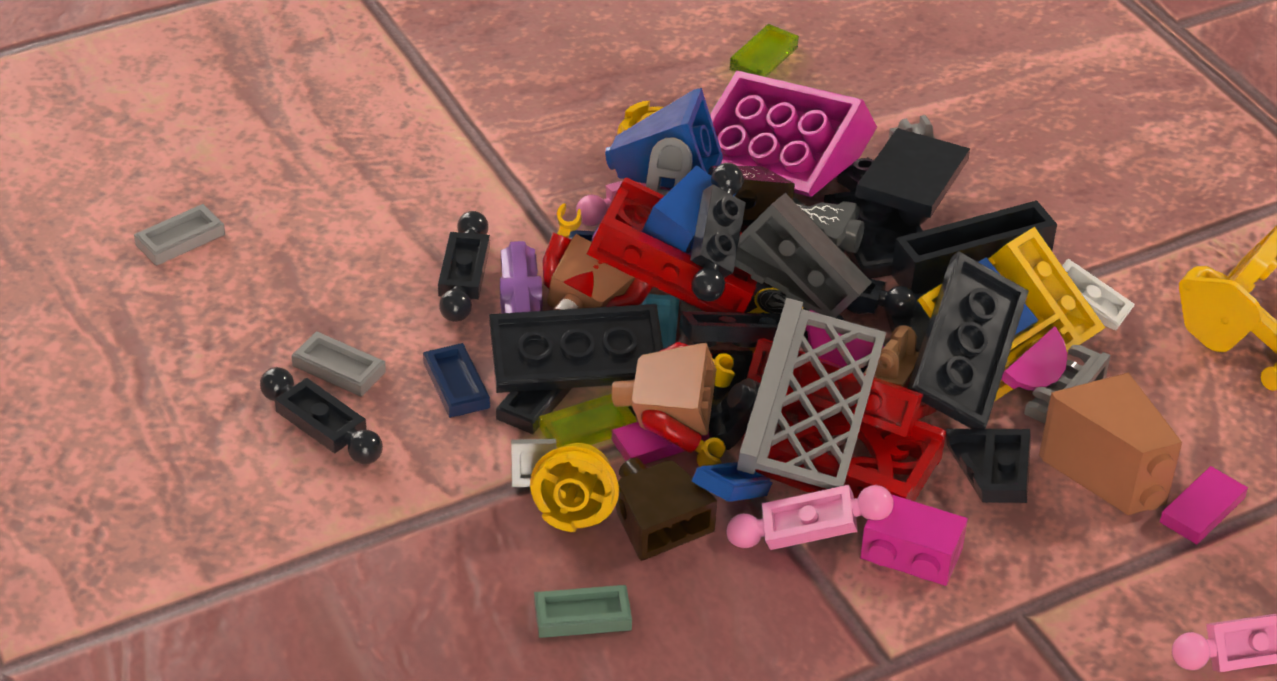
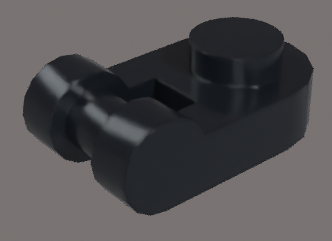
M750 378L735 384L721 403L712 404L709 438L722 440L725 450H730L746 433L760 387L759 382Z

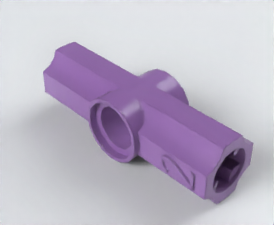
M525 241L510 242L508 247L501 250V313L543 311L541 276H537L535 249L527 246Z

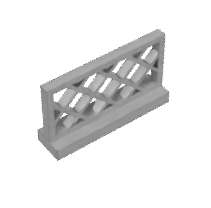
M786 298L741 446L737 470L754 474L755 470L758 469L826 489L844 486L886 332L802 309L803 302ZM811 325L825 329L832 341L812 349L804 336L806 326ZM856 338L874 343L872 353L857 361L854 360L845 346L846 343ZM801 347L805 354L798 357V353ZM837 348L847 366L828 375L818 357ZM810 361L821 379L801 388L793 375V370ZM868 365L866 375L864 376L861 368ZM853 373L862 389L861 392L844 400L833 382ZM790 384L794 392L786 396ZM826 386L837 404L817 413L807 395ZM799 399L809 418L790 427L781 411L784 406ZM857 404L855 414H853L849 407ZM842 411L851 428L850 431L833 439L822 421ZM777 424H779L783 431L775 434ZM815 425L826 443L806 453L795 434ZM787 438L799 456L787 463L768 458L771 446ZM846 443L844 453L842 454L838 446ZM831 450L840 465L837 477L819 473L811 460ZM804 464L805 468H801L798 466Z

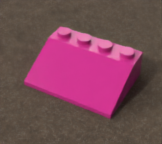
M736 71L710 114L723 154L721 164L733 163L737 166H763L795 183L794 193L812 197L859 159L877 129V125L863 99L742 71Z

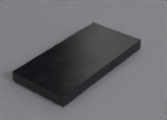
M959 251L955 253L950 259L907 389L923 394L921 402L971 429H985L1029 291Z
M657 304L489 314L496 393L612 386L614 381L635 380L638 359L644 354L659 352L663 349Z

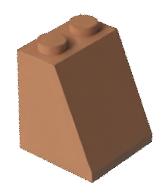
M1128 372L1051 392L1039 456L1044 462L1127 515L1146 510H1155L1160 506L1167 505L1182 441Z

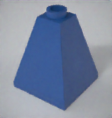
M702 88L690 91L616 135L612 145L606 147L605 151L607 165L610 170L616 169L618 178H629L636 182L646 183L653 147L658 141L671 137L682 140L689 146L692 153L691 170L697 165L708 173V169L711 166L720 165L723 154ZM661 178V187L671 189L674 187L675 179Z

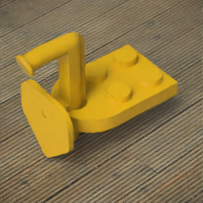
M1277 225L1238 262L1228 276L1208 266H1195L1179 282L1185 327L1207 348L1216 352L1229 351L1251 331L1277 354V320L1249 294L1255 288V282L1259 279L1264 281L1277 268ZM1277 362L1273 367H1266L1261 372L1262 384L1271 391L1277 390Z

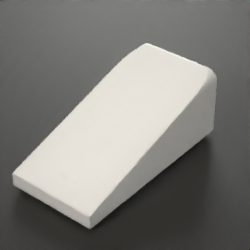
M1067 259L1062 266L1103 325L1117 330L1135 304L1070 259Z

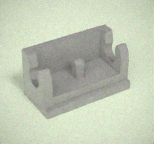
M1072 345L1068 353L1081 358L1084 365L1082 366L1075 361L1067 360L1066 370L1057 382L1048 388L1037 387L1032 394L1035 398L1028 402L1024 414L1045 424L1051 392L1105 379L1111 355L1105 352L1099 354L1081 345Z

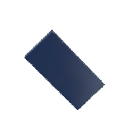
M463 343L423 352V363L449 418L490 408L488 392Z

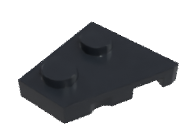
M946 429L947 446L983 503H1027L1031 450L1030 429Z

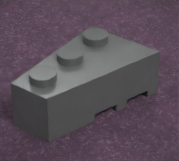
M786 193L772 203L740 235L735 266L751 274V279L761 284L765 282L785 293L786 298L803 302L802 307L808 310L811 309L819 314L836 318L872 283Z

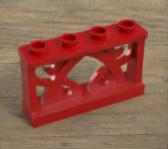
M624 178L586 254L703 311L744 313L756 289L757 281L751 279L752 275L734 266V272L724 278L725 290L720 298L710 302L697 298L692 291L691 284L694 275L703 267L690 261L691 255L641 232L653 206L664 195L629 178Z
M799 399L784 406L781 411L790 427L795 424L787 418V411L798 415V423L809 418ZM812 404L817 413L825 410V408ZM839 413L822 421L831 436L844 434L850 431L851 428L845 416ZM916 420L911 435L903 437L861 422L857 437L864 443L872 457L859 456L851 458L844 486H850L854 499L858 498L861 491L866 487L878 485L886 488L892 495L915 502L934 468L942 459L946 431ZM815 425L795 434L806 453L823 445L819 440L822 436ZM788 438L771 446L768 455L769 459L783 463L799 457ZM826 452L811 460L819 473L837 477L840 465L834 456ZM908 456H911V457H914V458L917 459V460H915V461L906 462V463H905V462H895V461L904 460V459H906ZM804 464L798 466L801 468H805ZM755 470L767 478L807 493L826 490V488L766 471ZM893 473L909 475L906 482L894 479Z

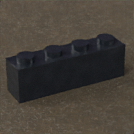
M1036 200L898 237L895 241L891 275L899 286L909 288L914 294L928 293L943 283L950 259L958 251L979 262L984 258H990L1007 243L1033 227L1037 229L1052 251L1057 223Z

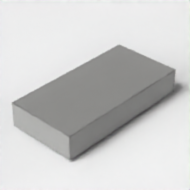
M201 204L134 234L135 245L157 266L224 236L225 228L224 223L204 204Z
M317 331L292 354V366L361 397L386 373L385 361Z

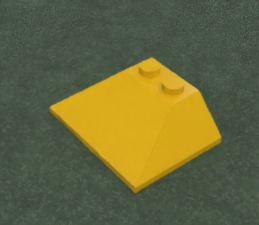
M1035 227L1010 241L988 258L1002 276L1029 291L1025 304L1038 319L1031 329L1013 340L1004 371L1054 326L1064 339L1067 353L1072 345H1081L1106 328ZM942 284L918 299L930 319ZM1001 380L995 401L1014 388H1011Z

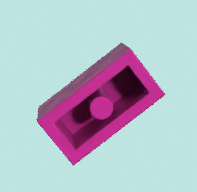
M892 495L894 505L891 514L882 520L868 519L864 527L860 559L947 586L963 550L968 518Z

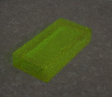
M767 24L730 58L729 70L767 77L798 48L799 36Z
M612 394L539 416L540 430L546 439H556V449L572 443L593 445L612 439L613 429L636 422V418L628 406H614Z

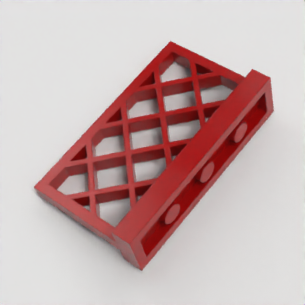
M765 338L758 339L747 378L761 383L773 341ZM799 350L798 357L805 354V352ZM818 357L828 375L844 367ZM810 361L793 370V375L801 388L821 379ZM853 373L833 382L844 400L861 392L862 389ZM874 377L862 422L903 437H908L911 435L916 420L928 416L937 410L921 402L923 394ZM790 384L786 395L794 392ZM826 386L807 395L811 404L825 409L837 404ZM857 404L849 407L853 414H855Z

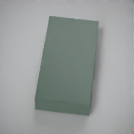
M626 585L534 592V606L539 638L632 630V616Z

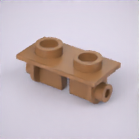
M901 325L894 329L890 341L882 348L875 378L901 387L909 380L919 352H916L917 336L911 327Z

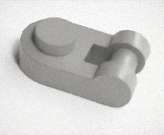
M674 137L658 141L650 155L646 187L665 196L669 190L660 189L662 177L675 179L674 186L691 171L692 153L689 146L682 140Z

